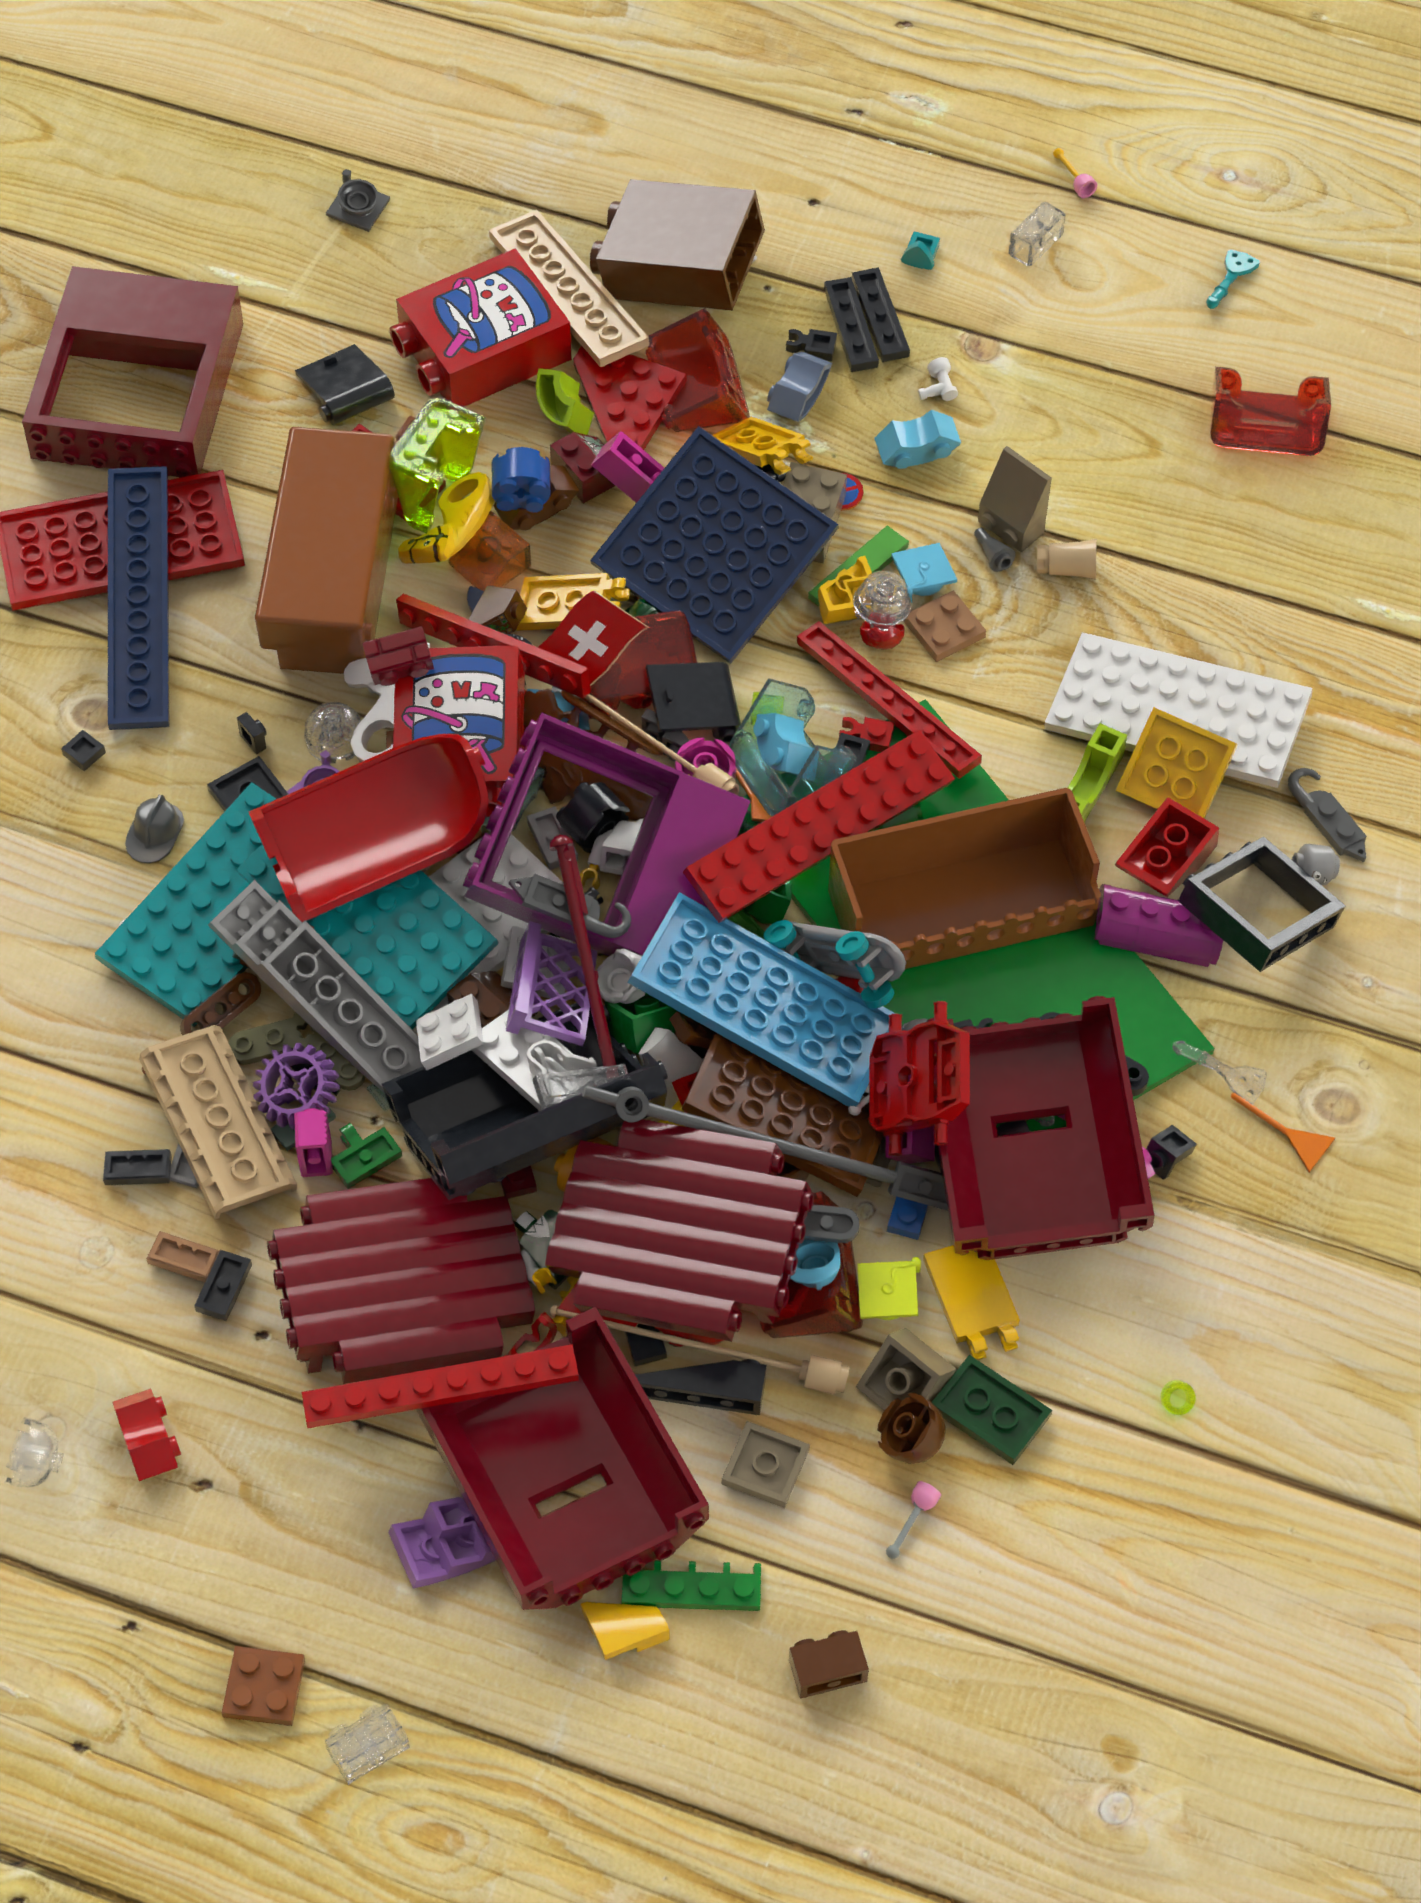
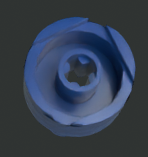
M528 447L510 448L506 450L505 455L499 457V454H497L493 458L491 463L492 497L496 502L497 508L502 511L517 510L518 508H524L529 512L541 511L543 504L548 501L551 493L549 459L547 457L544 459L540 456V451Z

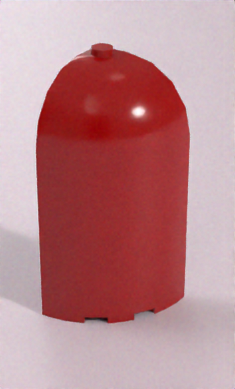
M437 734L418 738L249 811L251 820L269 860L275 857L278 862L273 865V868L293 914L301 922L307 921L449 858L468 845L484 824L489 802L485 776L480 767L485 765V761L479 748L472 749L468 740L459 734Z

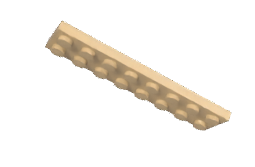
M537 209L489 230L490 239L502 253L517 249L570 321L571 334L600 367L649 346V337Z

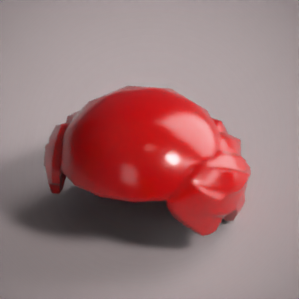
M888 615L879 621L868 618L860 626L862 641L866 645L880 650L894 648L900 644L905 634L904 625L897 624Z

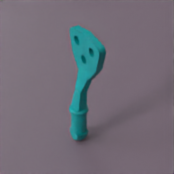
M1232 249L1228 250L1224 262L1227 274L1225 279L1215 287L1211 296L1207 298L1206 304L1208 308H1216L1222 298L1227 296L1228 289L1238 276L1249 274L1257 269L1260 261L1247 253Z

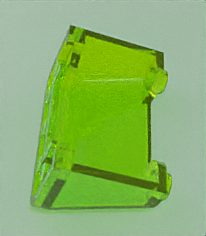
M433 398L425 404L394 446L388 463L404 517L409 526L427 534L434 523L435 516L433 512L444 477L450 481H457L470 474L474 466L486 417L448 400Z

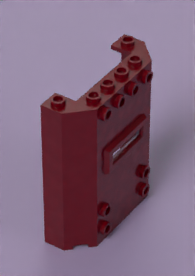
M1094 996L1087 1001H1082L1081 1015L1073 1016L1072 1014L1064 1013L1052 1019L1028 1018L1022 1023L1009 1024L1007 1022H997L990 1027L976 1028L974 1026H967L961 1028L970 1033V1105L952 1122H949L947 1126L948 1145L938 1146L955 1253L966 1255L969 1251H974L978 1253L979 1259H1002L1115 1244L1128 1239L1127 1232L1138 1228L1139 1231L1152 1228L1155 1214L1115 997ZM947 1019L949 1024L954 1026L953 1019ZM937 1040L934 1041V1052L936 1053V1055H937ZM936 1063V1065H935V1067H934V1084H935L936 1086H937V1063ZM1065 1115L1067 1127L1003 1136L997 1135L996 1124Z
M596 1307L566 1320L567 1336L538 1349L543 1350L573 1344L579 1381L416 1409L522 1610L552 1609L563 1604L565 1606L572 1605L578 1602L584 1594L594 1589L597 1591L603 1590L610 1586L615 1579L625 1574L633 1575L644 1568L645 1564L655 1559L664 1560L670 1557L676 1549L682 1546L709 1520V1503ZM601 1474L606 1483L605 1486L541 1516L536 1507V1504L594 1476Z

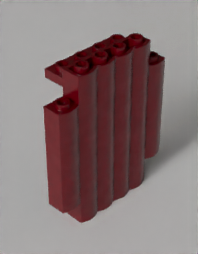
M645 1119L637 1122L624 1121L620 1130L617 1147L580 1140L574 1155L572 1171L566 1183L563 1203L557 1215L554 1234L548 1246L545 1265L554 1274L579 1278L573 1304L580 1312L596 1307L600 1315L604 1317L732 1342L734 1333L738 1332L741 1328L742 1313L740 1310L754 1312L760 1322L774 1324L775 1317H779L782 1308L786 1307L789 1299V1288L787 1285L791 1275L793 1276L797 1269L798 1258L795 1254L799 1243L802 1244L805 1238L806 1225L804 1220L807 1212L812 1210L814 1193L806 1181L776 1176L777 1173H781L784 1166V1154H782L777 1143Z
M431 1178L306 1195L305 1206L300 1207L303 1226L273 1230L272 1240L267 1241L270 1261L275 1260L277 1270L273 1271L276 1290L282 1289L283 1299H280L282 1319H288L290 1327L286 1329L287 1344L289 1349L294 1348L296 1359L306 1363L308 1374L321 1372L323 1356L332 1355L335 1372H341L343 1384L497 1358L502 1356L504 1348L501 1329L528 1325L533 1322L535 1314L533 1294L528 1283L525 1263L521 1255L511 1208L506 1196L468 1201L466 1195L448 1200Z

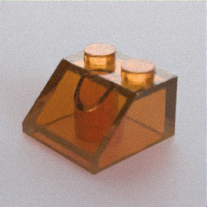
M490 511L475 535L460 551L451 556L448 561L449 565L475 588L484 591L487 586L504 587L531 567L530 544Z

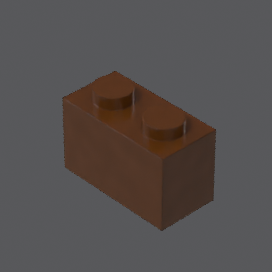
M840 1630L831 1633L828 1638L814 1641V1639H804L798 1641L789 1649V1663L800 1699L868 1681L869 1668L857 1631L848 1633L846 1630Z

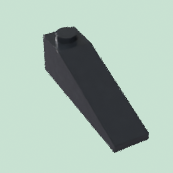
M744 1359L742 1361L730 1360L635 1374L648 1399L760 1415L767 1365L760 1364L752 1359Z

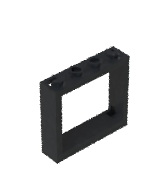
M1264 836L1253 843L1247 842L1235 853L1229 852L1216 864H1208L1202 872L1196 875L1194 873L1189 875L1182 883L1185 887L1178 899L1179 903L1259 972L1333 929L1346 907ZM1254 864L1311 914L1267 939L1210 889Z

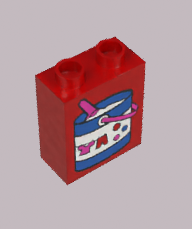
M516 248L396 299L398 324L389 328L393 345L402 358L414 356L419 363L416 365V373L426 394L432 396L440 393L452 412L536 376L539 368L552 369L572 360L570 321Z
M518 645L429 648L434 669L428 670V673L422 677L413 678L407 676L398 679V682L395 683L393 748L418 738L437 734H459L467 739L472 749L479 748L485 761V765L480 767L485 776L489 797L485 817H490L496 805L501 806L502 802L497 801L503 784L508 776L513 777L514 775L508 772L515 755H517L519 748L524 749V746L520 745V741L524 734L525 671Z

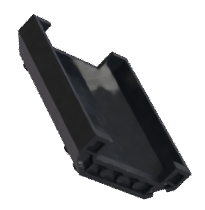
M577 1002L569 1005L573 1011L581 1008ZM603 1004L607 1023L611 1022L609 1012ZM591 1008L589 1010L586 1039L583 1046L557 1039L574 1055L588 1059L592 1057L595 1060L599 1084L596 1088L618 1094L623 1088L637 1087L644 1092L649 1103L665 1107L668 1092L664 1080L668 1079V1075L663 1063L660 1060L656 1061L647 1052L642 1054L645 1065L641 1066L636 1055H630L623 1042L619 1044L611 1034L610 1038L619 1078L609 1082L606 1081ZM561 1009L553 1012L556 1017L564 1015ZM544 1016L535 1019L541 1022L548 1021ZM571 1021L562 1023L567 1030L578 1033V1029ZM472 1050L429 1070H426L423 1066L382 1083L390 1111L395 1122L399 1121L403 1129L404 1140L409 1151L448 1200L458 1196L469 1195L476 1188L488 1183L502 1181L511 1173L575 1147L579 1144L580 1140L589 1141L617 1129L624 1122L614 1106L582 1098V1093L539 1111ZM629 1098L625 1102V1106L633 1107L636 1104V1099Z

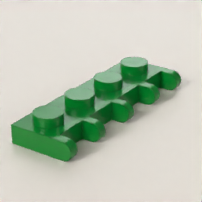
M654 1560V1570H641L633 1575H623L622 1604L676 1609L760 1611L761 1563H754L753 1574L730 1573V1562H723V1573L696 1572V1561H689V1572L661 1571V1560Z

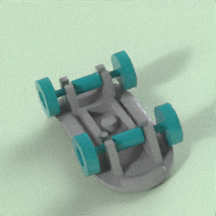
M788 920L777 921L764 932V939L767 942L825 974L860 979L858 984L863 988L861 997L868 1008H880L892 1000L894 990L889 981L898 979L905 970L906 961L901 950L890 940L876 934L809 925Z

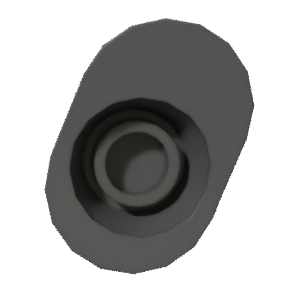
M160 794L157 798L148 799L140 804L125 841L127 852L132 859L140 863H154L169 854L184 823L183 814L179 808L166 801L165 797Z

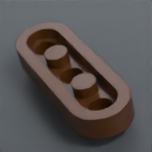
M247 972L232 977L183 1018L180 1025L181 1034L185 1035L193 1032L191 1029L193 1023H197L200 1030L213 1025L220 1026L221 1029L259 998L261 994L259 979ZM240 984H243L247 989L245 995L240 994L238 990ZM217 1003L221 1004L223 1007L222 1014H218L215 1011V1005Z

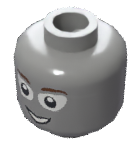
M1304 844L1298 853H1294L1292 856V861L1321 885H1327L1338 875L1340 860L1329 846Z

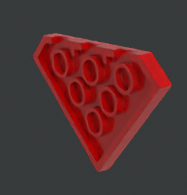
M581 345L573 358L575 370L580 377L582 387L589 404L592 406L596 421L606 443L622 431L644 450L687 382L686 373L631 354L600 367Z

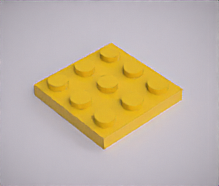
M1153 707L1115 791L1156 809L1169 797L1205 819L1238 744Z

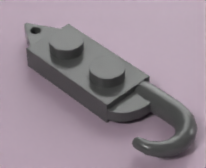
M1300 768L1293 771L1288 778V788L1305 809L1304 813L1340 856L1346 854L1365 862V840L1367 836L1331 792L1319 790L1307 793L1299 784V779L1303 776H1311L1316 780H1320L1321 776L1310 768Z
M534 874L533 877L509 881L508 884L523 901L522 906L572 925L564 885L538 874ZM584 893L588 915L584 916L587 930L607 938L621 937L628 931L631 925V916L624 905L615 903L614 906L621 912L623 919L620 925L613 927L599 921L600 906L598 901Z

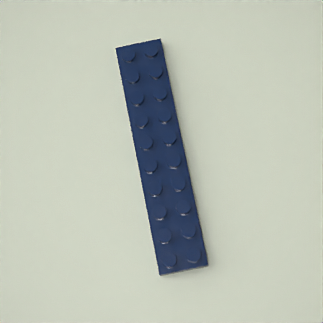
M167 466L108 469L109 730L170 727Z

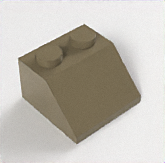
M904 1328L887 1336L856 1385V1388L883 1410L897 1398L903 1400L910 1397L907 1395L910 1393L922 1395L932 1402L953 1376L956 1368L907 1328Z

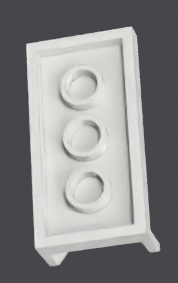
M509 1010L482 1028L484 1044L472 1049L474 1053L539 1111L583 1093L585 1085L596 1087L599 1084L597 1065L592 1057L588 1059L574 1055L556 1038L521 1027L518 1035L506 1031Z

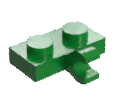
M349 1123L339 1129L342 1134L340 1138L348 1149L331 1158L333 1170L346 1188L349 1189L401 1158L402 1150L385 1127L362 1140L354 1126Z

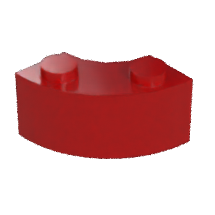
M150 1388L113 1401L112 1403L138 1480L142 1481L178 1468L175 1457L180 1456L181 1452L176 1437H168L161 1417L167 1416L162 1397L155 1398Z

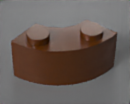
M550 465L551 493L548 501L543 504L541 511L529 512L524 508L502 511L497 508L496 502L493 506L507 530L521 529L526 531L534 525L554 516L559 511L567 509L579 489L565 466Z

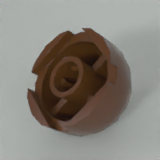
M910 1393L907 1394L910 1397L903 1400L897 1398L889 1404L879 1420L877 1431L881 1433V1442L878 1441L879 1446L887 1455L901 1462L915 1464L927 1461L938 1452L945 1439L946 1426L942 1413L930 1400L922 1395Z

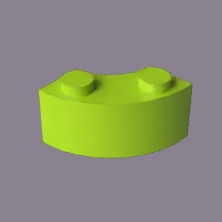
M539 368L536 379V395L543 413L552 422L570 434L576 432L588 435L594 412L580 402V383L560 370Z

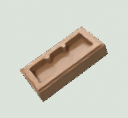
M159 1231L146 1259L150 1265L206 1282L220 1250Z

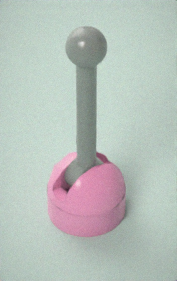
M918 1481L914 1487L911 1499L915 1508L894 1544L886 1549V1554L889 1558L895 1559L899 1556V1547L920 1511L929 1510L938 1503L941 1493L932 1485Z

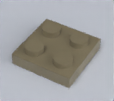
M747 1421L723 1474L721 1484L785 1508L810 1450V1444Z

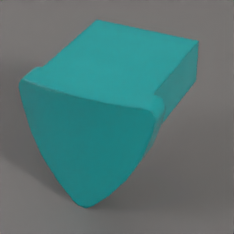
M914 231L902 255L901 262L921 269H933L940 238Z

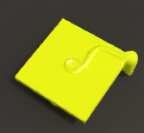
M913 1257L911 1261L857 1263L860 1319L878 1318L893 1320L899 1317L918 1316L916 1273L921 1271L920 1258Z

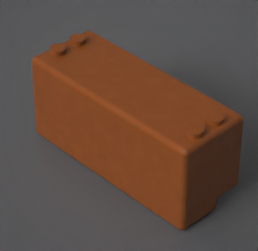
M292 427L289 430L255 613L260 647L277 650L280 669L344 674L345 668L349 663L366 658L362 643L375 639L399 489L403 487L404 471H401L402 454L396 453L394 437L391 434Z
M1061 788L835 839L831 843L828 893L842 930L872 933L890 940L903 953L906 961L905 969L1093 926L1096 923L1101 896L1097 885L1100 861L1072 790Z

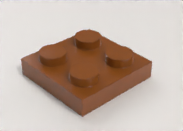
M235 1646L221 1712L222 1716L231 1719L293 1726L305 1664L304 1654Z

